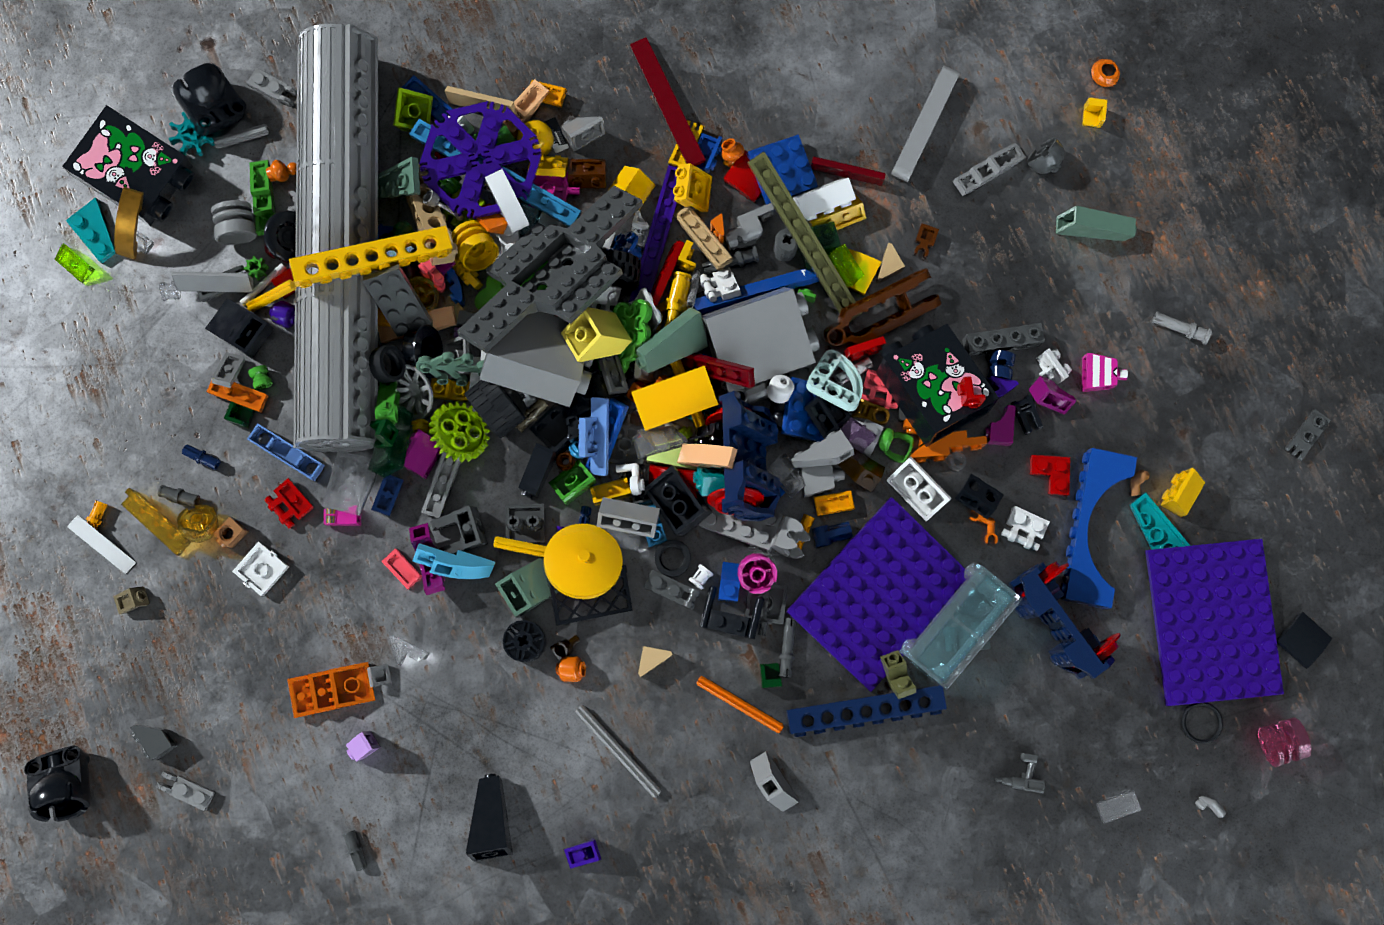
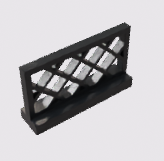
M622 564L619 576L623 580L622 588L619 591L614 587L611 588L617 593L612 602L605 599L603 595L598 597L593 606L586 603L584 599H578L579 602L574 610L565 605L569 596H566L563 602L556 599L555 590L557 589L547 579L556 626L633 611L626 565ZM621 595L626 599L627 607L619 609L614 603ZM601 599L610 604L605 612H599L595 609ZM582 603L591 608L585 616L576 613ZM564 606L572 613L568 619L560 620L559 611Z

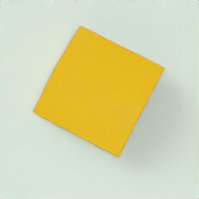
M847 248L838 267L841 278L847 288L864 296L882 262Z

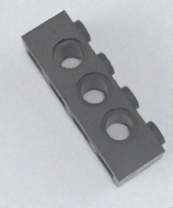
M1036 323L966 334L962 341L965 350L970 357L991 354V351L994 350L1013 351L1039 347L1045 342L1042 324Z

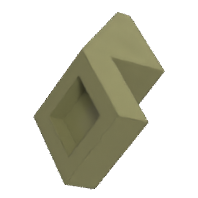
M897 650L880 656L889 685L897 698L901 699L916 693V687L907 674V663L900 652Z

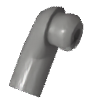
M1200 796L1195 802V805L1201 810H1204L1206 806L1211 808L1218 818L1226 815V811L1217 800Z

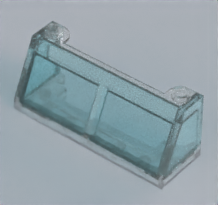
M975 562L970 564L964 571L966 581L917 639L906 640L899 651L926 677L948 690L1022 600L1016 592L995 575Z

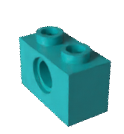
M697 467V471L693 473V483H696V489L699 490L701 496H708L716 490L725 488L722 468Z

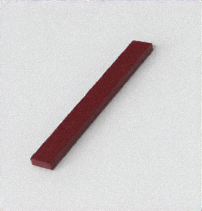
M647 37L631 43V50L685 163H691L694 166L705 163V157Z

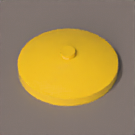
M574 524L561 529L550 539L544 553V570L548 580L559 592L571 598L592 599L605 594L616 584L622 570V552L615 538L606 530L591 524Z

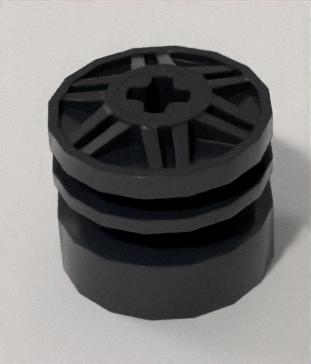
M527 620L516 621L509 625L504 632L503 648L513 660L525 663L533 662L545 652L547 646L546 634L534 622ZM525 636H527L526 640L529 641V643L527 645L524 644L523 646H521L522 642L519 641L520 638H525Z

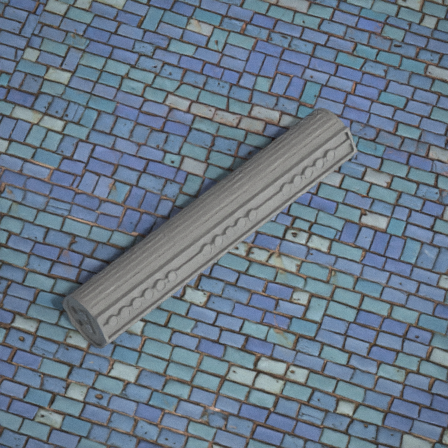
M342 24L314 25L304 29L299 35L297 62L295 257L378 240V37L352 24L345 26ZM375 255L367 256L369 261H376L378 259ZM349 259L347 261V263L351 266H354L358 263L355 259ZM330 263L327 267L330 270H335L338 268V265ZM311 267L307 270V272L310 274H316L318 272V269ZM360 273L344 280L340 278L332 279V282L321 284L320 282L313 283L308 288H300L299 286L295 290L293 448L323 453L355 452L374 448V443L377 439L374 436L376 431L369 425L371 421H376L375 405L378 396V381L370 371L369 357L371 352L378 348V305L363 283V276L365 275H360Z

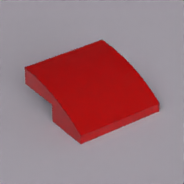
M745 150L744 155L735 161L723 180L739 190L742 196L755 203L762 193L754 173L747 164L749 159L746 153L748 151Z

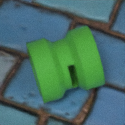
M266 365L256 366L248 371L250 378L254 381L253 387L255 390H263L273 385L272 379L267 375L269 371Z

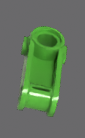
M397 381L389 383L379 382L377 403L375 405L376 420L388 419L393 425L398 423L400 393L397 391Z

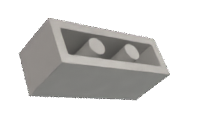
M603 497L598 512L597 527L654 538L660 508Z

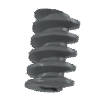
M782 229L775 238V257L782 262L791 261L797 253L798 245L789 230Z

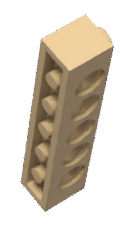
M418 164L420 194L405 196L418 231L441 226L447 227L446 217L441 213L440 206L430 207L423 203V197L430 189L424 184L422 176L427 175L428 172H421L420 165ZM447 228L452 245V252L445 258H430L432 266L453 263L455 255L458 254L457 244L453 243L450 228ZM431 242L425 244V246L429 249H433L435 247V245Z

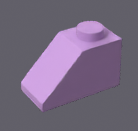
M371 731L359 733L346 744L348 748L346 750L347 754L352 760L355 759L356 762L363 760L381 748Z

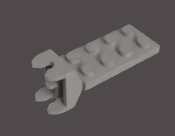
M708 504L713 513L699 524L701 528L769 552L774 549L778 553L794 559L804 556V553L798 548L796 543L811 540L810 535L804 530L803 525L799 521L775 512L774 517L762 521H744L737 519V517L735 518L734 515L719 513Z

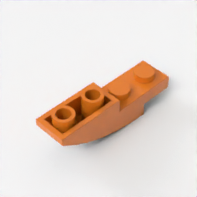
M966 430L956 431L928 447L922 445L909 457H912L917 463H925L926 459H933L934 462L944 461L950 455V450L952 452H961L963 448H970L971 451L981 450L987 444V437L967 438Z

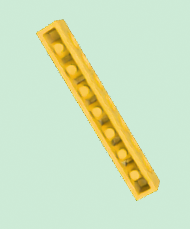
M441 226L289 259L295 287L308 288L313 283L320 282L321 284L332 282V279L340 278L344 280L359 273L360 275H367L373 270H383L398 264L400 267H404L414 261L422 263L429 261L433 257L445 258L451 254L452 245L447 227ZM431 242L435 245V247L433 249H429L425 246V244ZM412 246L416 251L409 253L406 251V248ZM392 250L395 251L397 255L395 257H389L386 253ZM375 255L378 259L376 261H369L367 256ZM349 259H355L358 263L354 266H351L347 263V261ZM330 263H335L338 265V268L330 270L327 266ZM314 267L318 269V272L310 274L307 270Z

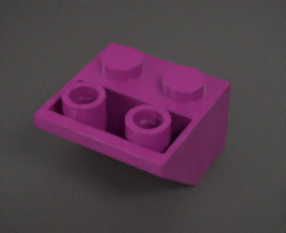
M418 429L416 433L414 432L409 439L410 445L407 450L404 449L402 451L399 463L407 470L427 479L441 455L439 454L441 448H434L436 441H430L432 437Z

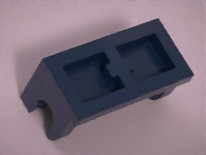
M385 473L371 511L390 516L404 480Z

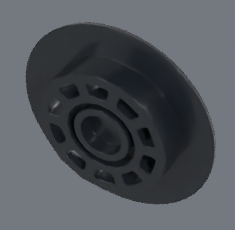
M289 210L280 211L271 216L264 228V241L269 252L275 258L289 263V259L295 258L296 227H292V224L296 226V212Z

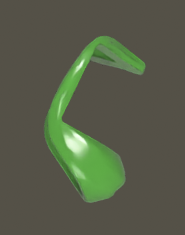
M885 428L879 437L880 449L889 459L895 462L903 463L909 458L914 446V439L906 433L895 432L893 429ZM894 438H901L909 444V450L905 456L895 454L889 449Z

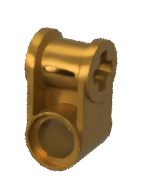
M861 399L855 413L851 417L864 418L884 427L889 420L890 414L886 408ZM881 413L885 416V420L878 421L875 415Z

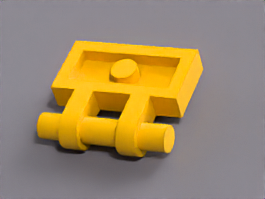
M541 154L542 157L536 175L566 176L568 157H561V155L550 157Z

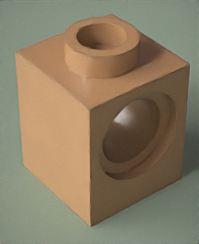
M229 517L213 534L217 537L216 542L223 548L227 546L233 549L249 531L235 518ZM232 529L233 536L228 539L226 534Z

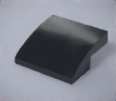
M828 390L829 394L837 395L834 390ZM817 395L803 407L823 439H826L827 435L840 429L839 426L851 418L848 411Z
M1301 612L1296 616L1290 627L1283 631L1277 643L1307 669L1322 654L1333 638L1304 612Z

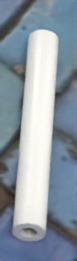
M282 263L279 264L253 288V292L248 293L239 302L245 307L247 302L253 300L271 283L272 279L280 275L287 268Z

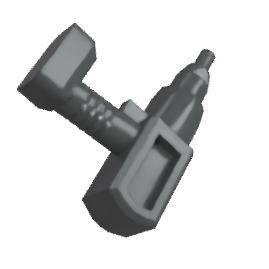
M1021 753L1020 759L1023 762H1028L1027 771L1022 773V778L1003 777L1002 779H995L996 782H1001L1014 789L1044 793L1046 790L1045 781L1033 779L1039 757L1037 755Z

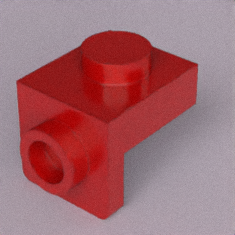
M963 377L957 386L958 396H961L962 406L977 408L983 404L986 396L985 394L974 395L972 377Z

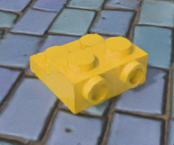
M691 163L678 165L675 171L677 177L676 186L673 188L674 201L684 207L692 206L701 212H708L712 176Z

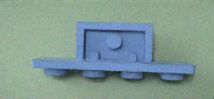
M592 397L591 417L579 418V457H591L590 473L592 475L607 476L609 461V399Z

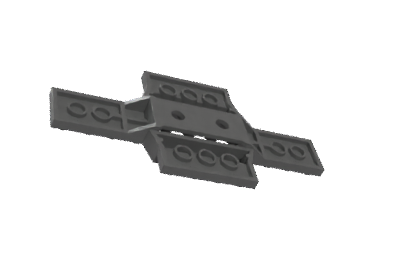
M613 186L568 228L551 224L546 227L537 222L486 269L487 274L501 282L504 287L457 330L458 335L487 353L528 314L536 312L553 314L571 324L623 274L620 267L607 261L606 255L601 249L605 241L643 206L642 200ZM561 248V251L555 257L550 258ZM548 260V263L541 270H538ZM573 261L572 265L563 266L564 262ZM535 272V275L528 282H525ZM540 285H547L545 290H537Z

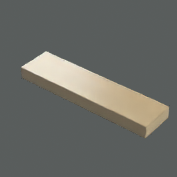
M447 86L445 89L449 104L465 107L489 101V105L491 102H494V110H499L501 104H503L504 112L507 106L517 116L514 101Z
M690 206L685 207L674 215L676 221L718 271L733 261V257Z

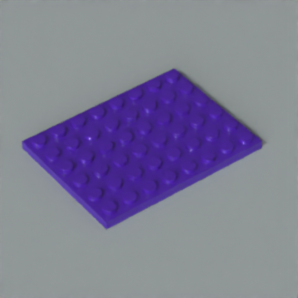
M889 498L786 612L868 691L872 692L886 676L880 656L898 650L903 657L955 600V594L960 585L966 580L971 582L974 577L893 498Z
M1252 539L1145 550L1165 705L1175 706L1284 694L1263 540Z

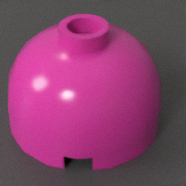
M753 553L741 560L737 575L743 588L753 594H761L770 590L773 583L776 582L777 569L769 557L761 553Z

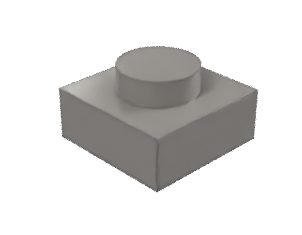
M388 664L367 668L370 687L391 683Z

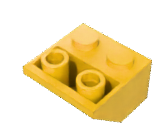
M1194 468L1183 470L1179 474L1176 473L1171 480L1172 486L1170 490L1167 489L1161 498L1163 499L1161 506L1179 517L1188 514L1205 484V481Z

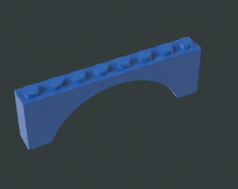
M1091 448L1083 454L1082 458L1084 469L1079 475L1081 486L1076 493L1078 503L1072 515V518L1075 519L1074 526L1070 529L1069 538H1071V543L1066 549L1069 566L1062 573L1065 577L1064 583L1060 585V589L1064 593L1061 600L1102 609H1111L1115 589L1103 579L1093 563L1088 547V524L1093 508L1104 492L1117 482L1134 476L1137 457Z

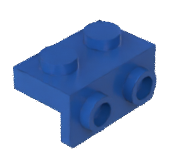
M701 133L697 143L706 162L696 167L708 174L710 170L714 171L717 160H715L717 154L721 155L723 137L719 136L717 139Z

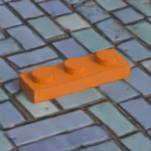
M211 380L206 391L211 395L235 402L259 413H262L268 399L267 394L235 382L231 388L213 384Z

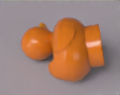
M732 138L725 140L721 145V156L724 159L723 164L731 168L735 161L744 155V147Z
M274 160L270 167L266 168V174L272 182H285L288 180L289 175H296V163L291 162L286 167L282 161Z

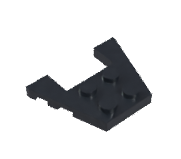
M598 367L589 371L592 374L586 394L575 393L570 407L565 406L568 439L571 443L579 439V418L591 412L592 397L608 398L609 401L615 398L629 407L626 415L637 410L636 404L624 393L608 394L602 371Z

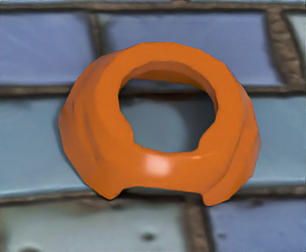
M1101 59L1094 63L1091 75L1098 85L1111 87L1118 82L1120 70L1114 61ZM1104 64H1113L1116 72L1112 76H1106L1102 72V66Z

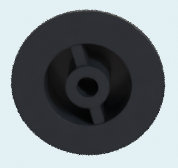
M431 325L421 326L416 334L404 335L401 352L404 355L406 364L416 367L418 358L422 356L436 358L443 354L441 337L438 331ZM423 373L427 379L435 377L430 373Z

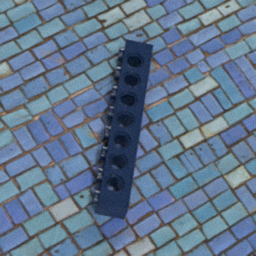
M943 685L916 689V693L898 699L895 693L789 709L786 710L789 734L801 737L806 736L808 731L820 734L825 733L826 728L832 727L834 731L844 730L845 725L851 724L853 728L863 727L865 726L864 722L872 721V725L884 723V719L891 718L893 722L903 720V716L911 715V718L923 717L922 713L930 712V715L942 714V710L947 709ZM923 696L929 701L928 706L925 708L920 705V699ZM902 700L909 702V709L903 711L900 707ZM883 703H888L890 706V711L887 714H883L881 711ZM864 706H868L871 709V714L868 717H864L861 713ZM845 709H849L852 713L849 720L842 718V712ZM826 712L832 714V721L828 724L824 723L822 719L823 714ZM806 715H810L813 718V724L809 727L803 724V718Z

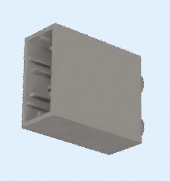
M783 287L702 315L711 356L753 367L755 384L773 378L776 375H782L816 363L813 352L820 350L815 331L812 328L806 330L802 319L803 315L809 313L806 299L802 292L795 294L791 288ZM720 380L722 389L727 392L745 388Z
M536 312L526 315L486 353L479 379L570 407L575 393L585 395L592 373L584 371L583 366L590 368L593 360L584 362L576 360L561 334L569 322L544 312Z

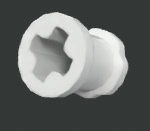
M700 564L698 571L692 578H689V581L702 590L705 582L714 574Z

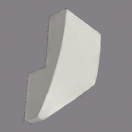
M638 210L635 213L631 231L638 235L636 245L641 250H644L649 234V225L644 221L641 212Z

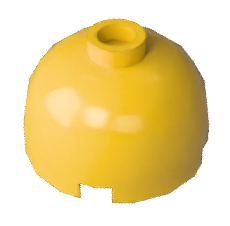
M540 120L525 122L524 124L537 136L539 144L534 145L533 149L540 148L541 154L548 155L554 143V136L550 127ZM518 130L517 141L523 137L520 130Z

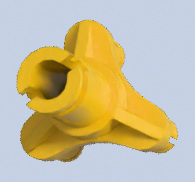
M679 271L673 273L674 279L671 282L669 296L656 307L661 312L662 319L654 333H658L661 330L663 317L667 316L665 327L690 308L687 304L690 280L692 279L690 274Z

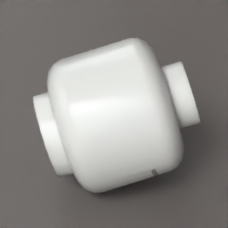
M785 375L774 376L767 387V395L775 403L787 402L794 391L793 381Z

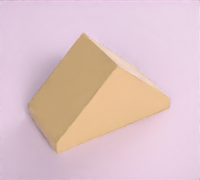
M888 243L876 280L878 284L901 273L905 268L891 243Z
M643 646L638 672L639 676L642 677L673 655L672 652Z

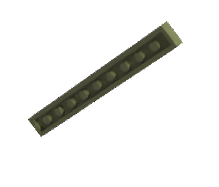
M762 152L748 161L747 164L840 314L841 309L856 301L765 152ZM861 312V313H859V314H857V315L851 317L852 319L850 320V322L853 321L855 318H857L858 316H860V315L863 314V313Z

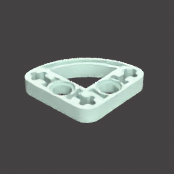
M827 350L806 384L808 391L846 411H854L858 407L863 393V383L857 368L848 358L835 350ZM833 358L831 364H829L828 360ZM838 366L849 377L853 392L829 380ZM819 369L827 370L828 374H822ZM828 390H834L838 395H831Z

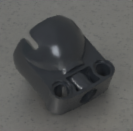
M205 63L186 72L183 75V79L188 87L185 86L181 79L176 80L171 87L173 97L194 125L196 133L200 136H208L233 125L243 117L246 110L245 101L238 96L220 67L214 63ZM232 107H237L240 111H235ZM200 123H206L209 127H204Z
M75 745L64 747L40 755L26 763L24 772L27 775L28 811L35 820L48 822L51 818L49 808H52L53 819L56 822L76 818L87 811L92 798L88 768L90 757L85 751Z

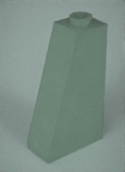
M1075 206L1058 215L1056 219V234L1126 241L1135 237L1137 230L1136 218L1081 206Z
M692 307L688 308L636 349V363L638 367L650 373L707 348L708 344L701 312Z

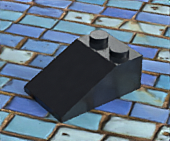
M674 465L670 466L645 487L644 491L655 507L660 508V514L675 535H686L713 513L701 495Z

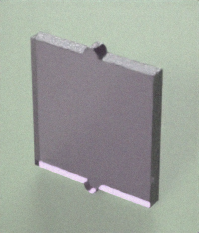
M852 417L840 429L852 447L861 453L877 437V435L866 428V425L860 424Z

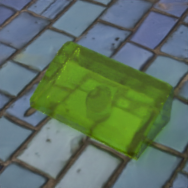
M65 243L61 245L54 260L83 284L95 269Z
M845 244L828 254L847 287L854 285L864 276Z

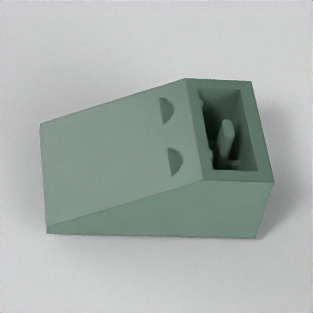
M540 557L495 583L516 618L521 617L551 598L547 582L548 578L544 570V557Z

